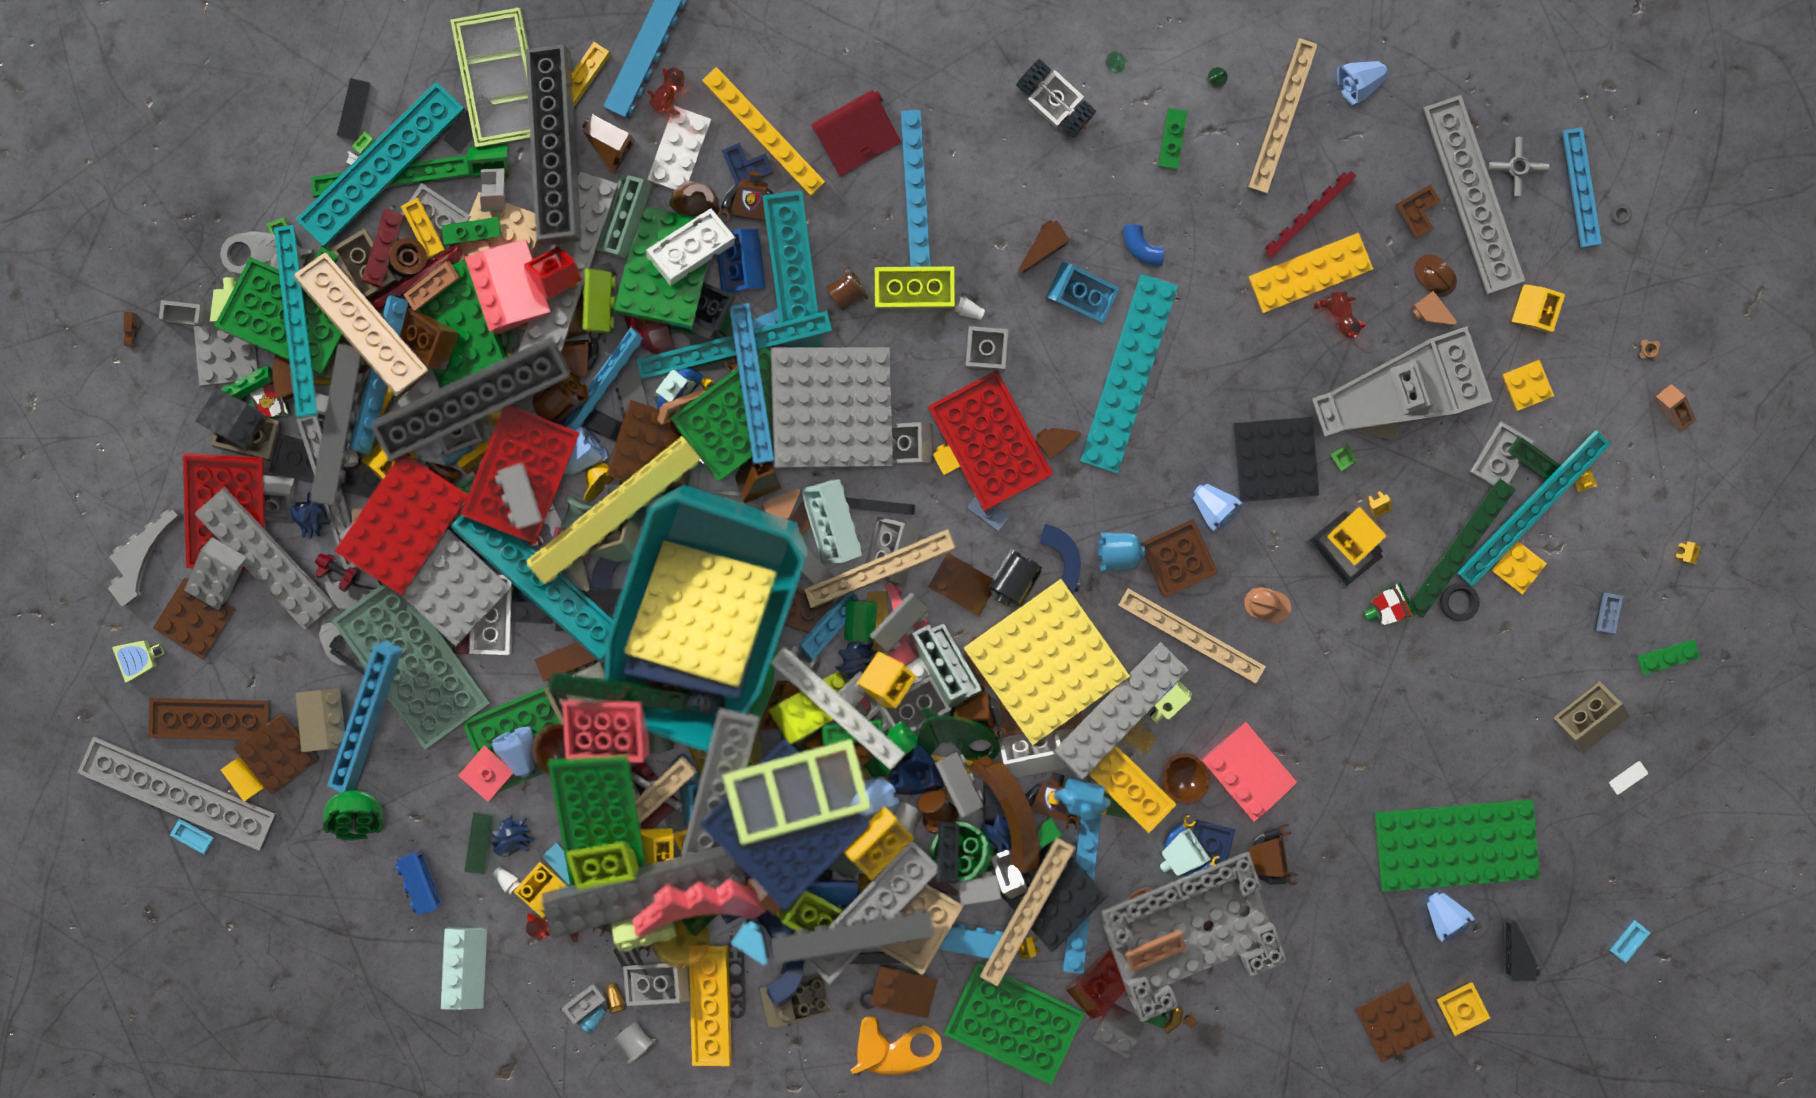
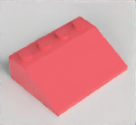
M526 239L482 250L465 258L489 331L499 335L551 313L547 298L538 290L524 266L525 263L533 260Z
M563 701L566 759L628 755L629 762H643L650 756L649 736L641 703Z
M1246 722L1201 759L1208 770L1253 822L1268 811L1297 783Z

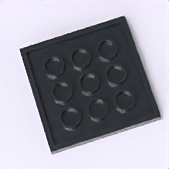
M1313 417L1233 423L1239 498L1241 502L1319 496Z
M1055 840L1048 843L1039 852L1038 868L1023 874L1027 889ZM1070 856L1030 929L1053 952L1108 895ZM1003 891L1000 892V896L1014 911L1017 910L1025 895L1023 893L1010 899Z

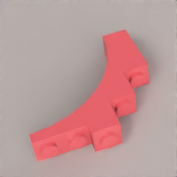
M889 582L884 586L891 599L894 611L902 602L899 596L902 594V591L897 583L893 585L892 582ZM925 618L921 623L917 620L913 625L915 628L913 632L926 627L929 624L928 620ZM911 634L908 637L903 635L899 639L901 644L894 652L890 650L888 657L904 665L917 658L915 654L918 652L913 643H908ZM864 696L860 703L866 711L871 708V704L868 698Z
M729 879L717 889L698 882L688 891L683 892L667 885L654 895L655 902L632 920L635 935L642 938L651 931L682 918L705 914H730L754 920L764 913L766 909L756 900L757 894L754 889Z

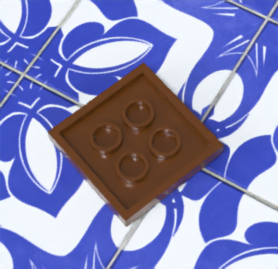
M1194 519L1140 543L1141 546L1145 547V558L1164 598L1218 573Z
M184 578L153 626V629L201 659H205L236 609L224 603L220 610H217L184 591L189 580Z
M283 712L234 747V750L270 794H273L319 760L318 755L314 751L301 752L299 732Z
M1408 982L1355 1008L1382 1063L1435 1037Z

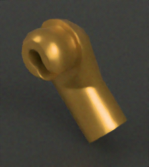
M1179 1006L1171 1010V1020L1164 1027L1167 1034L1182 1023L1183 1010Z

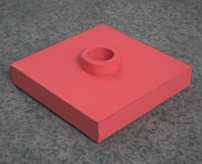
M484 746L458 776L489 802L512 776L513 772L496 754Z

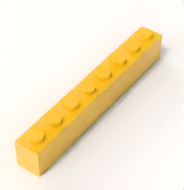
M717 67L702 80L709 91L811 198L825 186V181Z

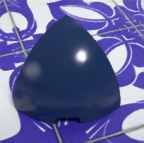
M917 743L912 750L898 761L896 768L891 769L892 771L889 774L888 782L896 791L893 794L916 795L944 787L942 776L935 761Z

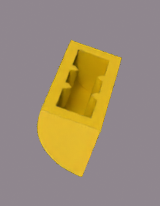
M241 757L221 769L244 802L265 789L264 785Z

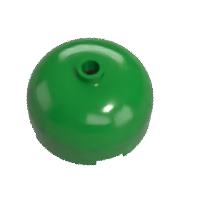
M350 790L338 793L327 802L323 811L324 831L335 834L336 838L341 840L367 839L366 834L374 832L378 834L384 826L383 809L380 802L373 795L363 791ZM352 819H355V833L357 834L350 833Z
M957 822L959 824L958 882L980 878L987 871L991 862L992 848L990 841L977 827L969 823ZM938 834L931 846V859L936 864Z

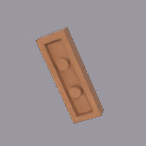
M445 262L406 292L404 296L413 311H418L460 279L451 262Z
M701 389L664 403L660 407L657 421L662 425L671 422L670 418L706 391Z
M1177 930L1125 952L1129 969L1131 972H1134L1184 951L1186 946L1181 931Z

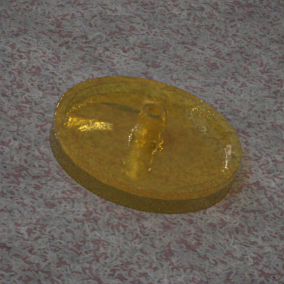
M683 918L674 921L677 937H673L668 941L652 943L653 951L667 965L673 967L694 965L702 960L708 951L710 937L707 927L697 936H692L682 922Z

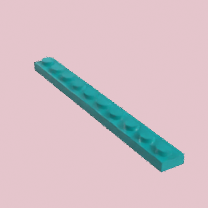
M294 225L275 227L274 234L296 415L298 419L318 416L303 290L294 279V274L300 271Z
M828 311L753 329L757 350L832 331L833 329ZM730 335L637 359L640 377L644 379L671 372L672 370H679L736 355L734 336Z
M1595 430L1457 573L1473 587L1611 444L1600 432Z

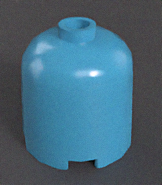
M1100 533V537L1103 539L1099 540V559H1102L1100 572L1129 571L1139 566L1141 558L1145 557V547L1140 545V540L1136 535L1130 533Z

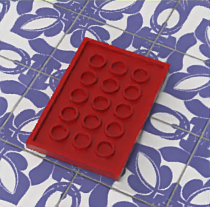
M997 370L927 407L947 445L950 446L957 459L960 469L983 512L1053 475Z
M511 405L503 407L460 515L536 544L579 432ZM522 463L541 521L516 528L515 525L512 526L508 514H511L509 506L505 507L501 495L505 493L503 487H498L495 476H498L497 471Z
M183 454L186 568H194L202 548L212 537L221 542L195 513L224 487L265 530L264 458ZM244 566L242 567L241 571L249 572Z
M403 454L393 463L334 552L400 595H403L465 503L468 494L408 455Z

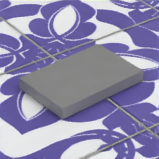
M1500 421L1470 473L1492 486L1498 478L1510 484L1522 462L1507 451L1518 435L1532 445L1535 441Z

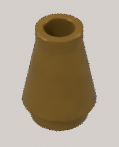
M617 983L605 986L607 1010L610 1011V1014L626 1010V1003L618 989Z

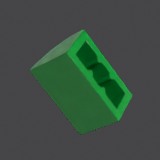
M508 144L479 148L468 147L467 162L470 177L481 176V170L504 169L505 174H509Z
M868 600L846 601L844 640L875 642L870 635L876 630L877 602Z
M902 721L884 734L905 754L916 746L918 738Z
M1051 817L1043 820L1037 830L1040 847L1062 836Z

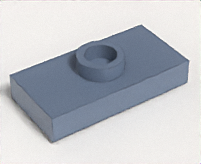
M976 497L967 507L997 531L1001 529L1010 516L997 505L983 512Z
M1603 592L1596 627L1597 632L1617 635L1624 596Z

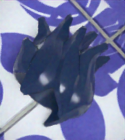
M311 492L307 493V502H295L294 506L290 505L291 517L301 528L302 538H305L307 533L309 539L312 538L313 532L320 536L321 523L329 525L331 523L327 517L324 505L310 501Z
M860 641L848 643L846 649L838 651L839 655L844 659L843 665L841 667L835 666V668L847 679H852L858 672L864 673L873 660L870 657L878 653L870 650L874 643L871 642L868 645H861Z
M998 814L994 823L983 822L981 831L986 835L990 843L996 847L997 854L1002 853V849L1011 851V835L1006 816L1004 820Z
M511 815L510 818L500 821V830L491 832V835L498 841L491 843L494 847L492 851L501 857L510 856L518 850L530 851L523 843L528 842L530 844V842H534V839L525 834L531 831L526 828L527 825H524L527 818L513 821V816Z

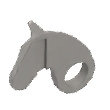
M253 231L228 237L222 245L220 257L223 265L231 272L241 274L246 264L243 266L235 265L230 257L232 247L239 242L246 243L249 246L251 258L279 269L275 234ZM297 245L301 270L304 268L307 257L314 254V250L300 248Z
M327 573L323 575L326 587L324 593L334 605L318 618L319 637L326 655L332 662L338 665H348L330 653L332 648L328 646L334 637L341 635L331 620L374 591L375 588L354 583L346 592H343L338 587L340 581L332 580ZM355 653L347 658L353 663L359 661Z

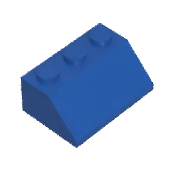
M758 229L731 231L735 237L734 245L719 255L717 254L721 290L728 293H738L765 288Z
M421 850L396 860V870L399 876H403L405 881L403 888L406 894H410L412 899L410 906L414 913L417 912L419 916L443 906Z
M814 880L805 890L833 905H842V909H847L858 897V880Z

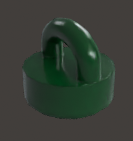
M1220 67L1213 68L1208 74V82L1215 88L1225 85L1228 79L1227 72Z

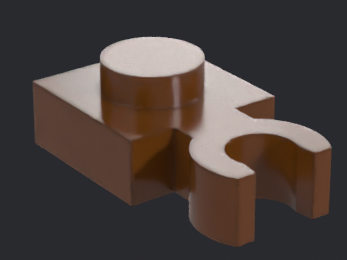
M124 312L123 332H125L124 346L135 347L134 335L136 334V329L139 328V317H136L137 314L133 312Z

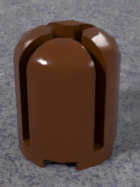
M570 370L569 377L534 394L532 404L535 413L539 417L559 424L589 397V391L586 384L582 385L575 377L577 375L575 372Z

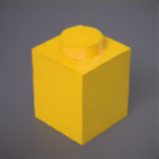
M943 444L934 449L936 453L933 456L943 475L960 467L950 446L946 447Z

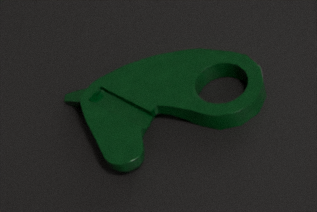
M730 310L719 331H714L709 339L687 328L678 326L670 327L672 336L674 334L687 336L690 346L733 335ZM737 355L689 368L693 370L721 368L725 366V361L727 365L734 362L732 358H735L737 361Z
M928 707L921 709L926 719L921 725L917 744L923 747L930 755L943 742L953 743L969 761H975L985 756L992 760L1000 752L999 739L995 736V732L987 726L964 718L940 716ZM976 740H986L991 743V747L984 751L973 750L969 745Z

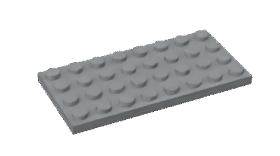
M352 524L339 536L341 540L343 539L347 531L350 529ZM447 529L401 596L457 646L511 587Z

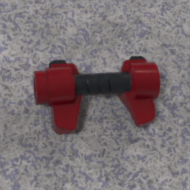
M320 553L315 560V564L319 566L316 570V576L321 578L331 571L336 572L342 576L338 587L343 592H346L358 578V570L356 568L349 567L344 569L335 563V558L331 554L323 555Z

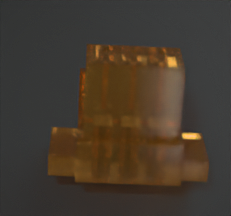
M1192 1012L1182 1021L1183 1024L1186 1023L1191 1028L1198 1022L1193 1017L1194 1014Z

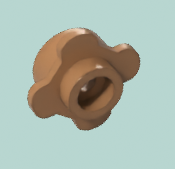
M1646 339L1642 340L1640 343L1642 346L1639 353L1640 358L1657 360L1659 358L1660 343L1658 341L1648 342Z

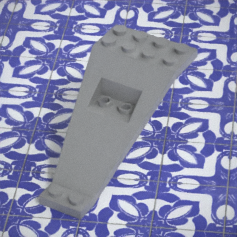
M1468 326L1431 338L1336 390L1312 398L1325 436L1347 429L1457 414L1494 401ZM1405 374L1411 376L1410 381L1404 379ZM1411 393L1417 394L1416 400L1411 399Z

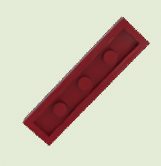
M386 208L383 210L361 282L381 288L390 260V250L396 241L404 215Z

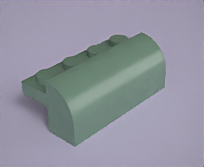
M620 175L617 183L618 188L596 250L627 260L652 184L644 179Z
M941 624L933 629L928 625L911 634V642L948 707L958 706L964 700L981 693L980 685L945 624Z

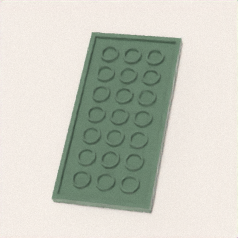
M382 584L331 620L366 669L374 645L388 641L403 649L387 698L424 749L430 747L490 704L435 626L403 596L385 584Z

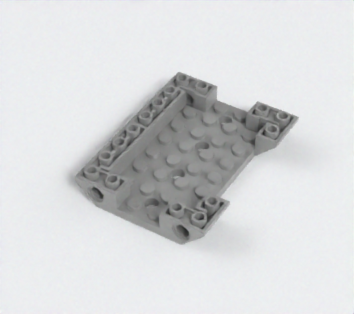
M1249 852L1102 911L1103 927L1128 997L1141 1022L1178 1007L1172 988L1168 986L1169 984L1226 960L1239 956L1249 976L1287 962L1275 926L1269 922L1258 891L1261 889ZM1248 906V913L1241 916L1239 913L1240 908ZM1208 920L1212 921V928L1204 930V923ZM1177 930L1181 931L1186 950L1131 972L1125 952Z

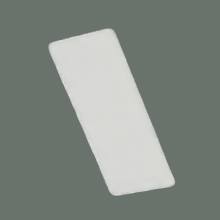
M1638 761L1611 780L1609 784L1616 794L1619 795L1646 776L1648 772L1642 763Z

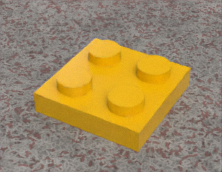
M1540 360L1502 374L1516 411L1554 396Z
M1517 541L1495 563L1490 571L1523 595L1547 563Z
M1472 982L1436 999L1454 1036L1490 1019Z

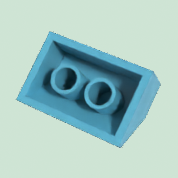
M747 918L731 944L765 966L769 953L765 932L761 928L762 923L756 919L750 920Z

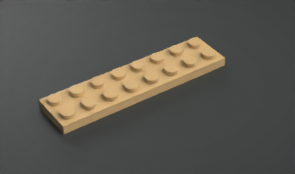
M326 252L294 274V279L395 395L427 373L428 369Z

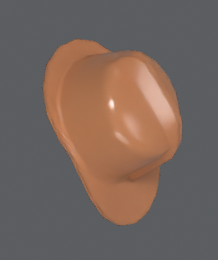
M1258 587L1248 592L1245 597L1244 605L1246 611L1254 618L1271 623H1280L1286 620L1291 613L1290 600L1280 592Z

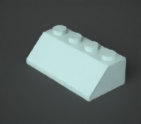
M829 480L800 488L822 564L844 563L861 556V545L857 540L855 525L851 520L850 508L846 502L844 488L840 480Z
M447 927L445 929L441 1009L465 1010L484 1008L487 929Z

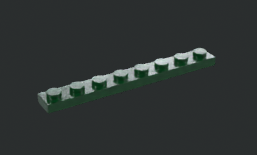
M1498 478L1410 600L1415 613L1421 618L1429 611L1516 489L1501 478Z
M552 672L547 689L549 694L608 702L641 703L642 706L701 713V711H696L687 706L691 692L689 690Z

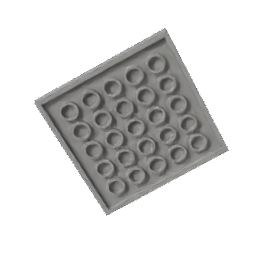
M889 347L771 348L774 468L893 466Z

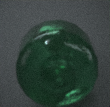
M1114 51L1107 56L1105 63L1111 72H1122L1125 69L1124 66H1126L1127 60L1120 51Z

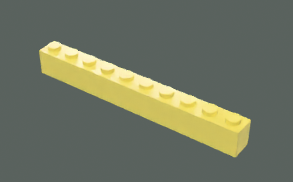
M682 436L527 560L529 567L544 584L553 581L561 570L569 568L573 561L579 556H584L591 546L603 541L606 534L617 530L621 522L632 518L636 510L641 506L645 507L651 502V498L656 494L663 493L670 483L678 481L688 469H693L698 464L700 457Z

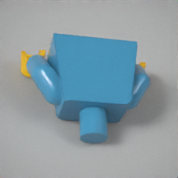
M1069 778L1064 789L1055 793L1049 792L1048 803L1060 805V801H1062L1067 806L1069 813L1081 816L1083 820L1096 819L1098 814L1105 816L1111 804L1108 798H1103L1104 786Z

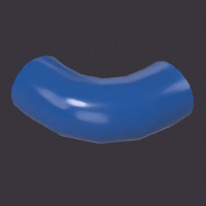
M1124 225L1125 243L1131 254L1145 264L1162 266L1164 257L1163 247L1152 246L1147 243L1143 235L1142 225Z

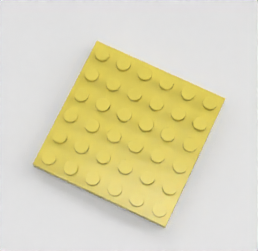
M663 541L625 653L739 687L777 573Z
M1061 579L964 647L1032 745L1130 677Z

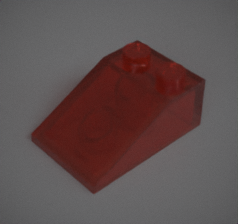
M1111 948L1066 989L1091 1019L1102 1016L1126 991Z

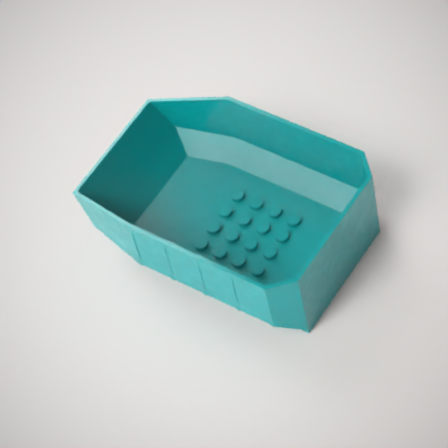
M684 484L657 499L649 509L606 639L605 679L649 685L648 679L625 675L624 671L629 656L625 653V649L648 587L654 561L658 558L663 541H667L777 573L761 619L741 699L728 697L725 701L724 710L746 714L760 693L765 681V676L797 587L808 549L796 522ZM682 687L681 690H689V688ZM642 706L649 733L708 752L718 714H709L707 712L699 714Z

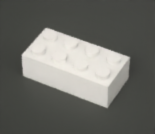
M504 575L498 576L511 589L470 631L469 654L512 655L513 622H511L514 584Z

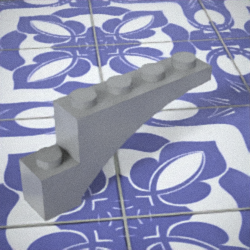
M168 509L164 511L158 521L148 523L144 527L145 531L141 534L136 533L128 539L129 543L125 546L120 545L112 551L114 554L110 556V559L122 573L123 577L118 576L111 581L112 585L108 589L121 607L129 606L142 596L140 586L148 558L161 536L173 523L182 517L178 510Z

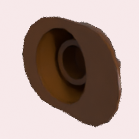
M1425 254L1417 260L1414 268L1415 275L1430 292L1434 291L1437 296L1444 297L1454 291L1457 284L1456 275L1442 258L1434 254Z

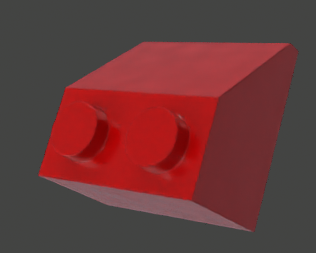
M559 246L524 264L538 290L547 299L557 296L560 292L574 287L578 282L582 281L576 262Z

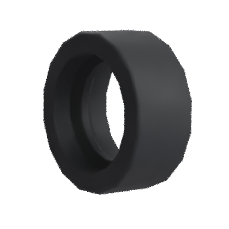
M1454 584L1447 587L1440 599L1443 613L1449 619L1455 621H1466L1472 618L1480 606L1476 590L1466 584ZM1464 591L1469 594L1472 604L1466 613L1457 614L1450 609L1448 600L1452 593Z

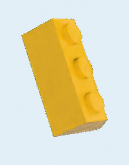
M885 807L868 821L870 825L844 850L847 856L871 880L915 839Z

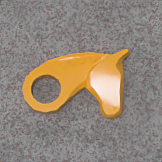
M872 1016L865 1017L860 1027L857 1051L858 1064L850 1070L851 1074L869 1071L882 1075H902L919 1071L939 1057L942 1049L941 1038L935 1029L926 1025L914 1026L905 1035L890 1044L880 1032L878 1019ZM920 1033L929 1035L934 1041L932 1053L925 1057L915 1055L910 1048L912 1038Z

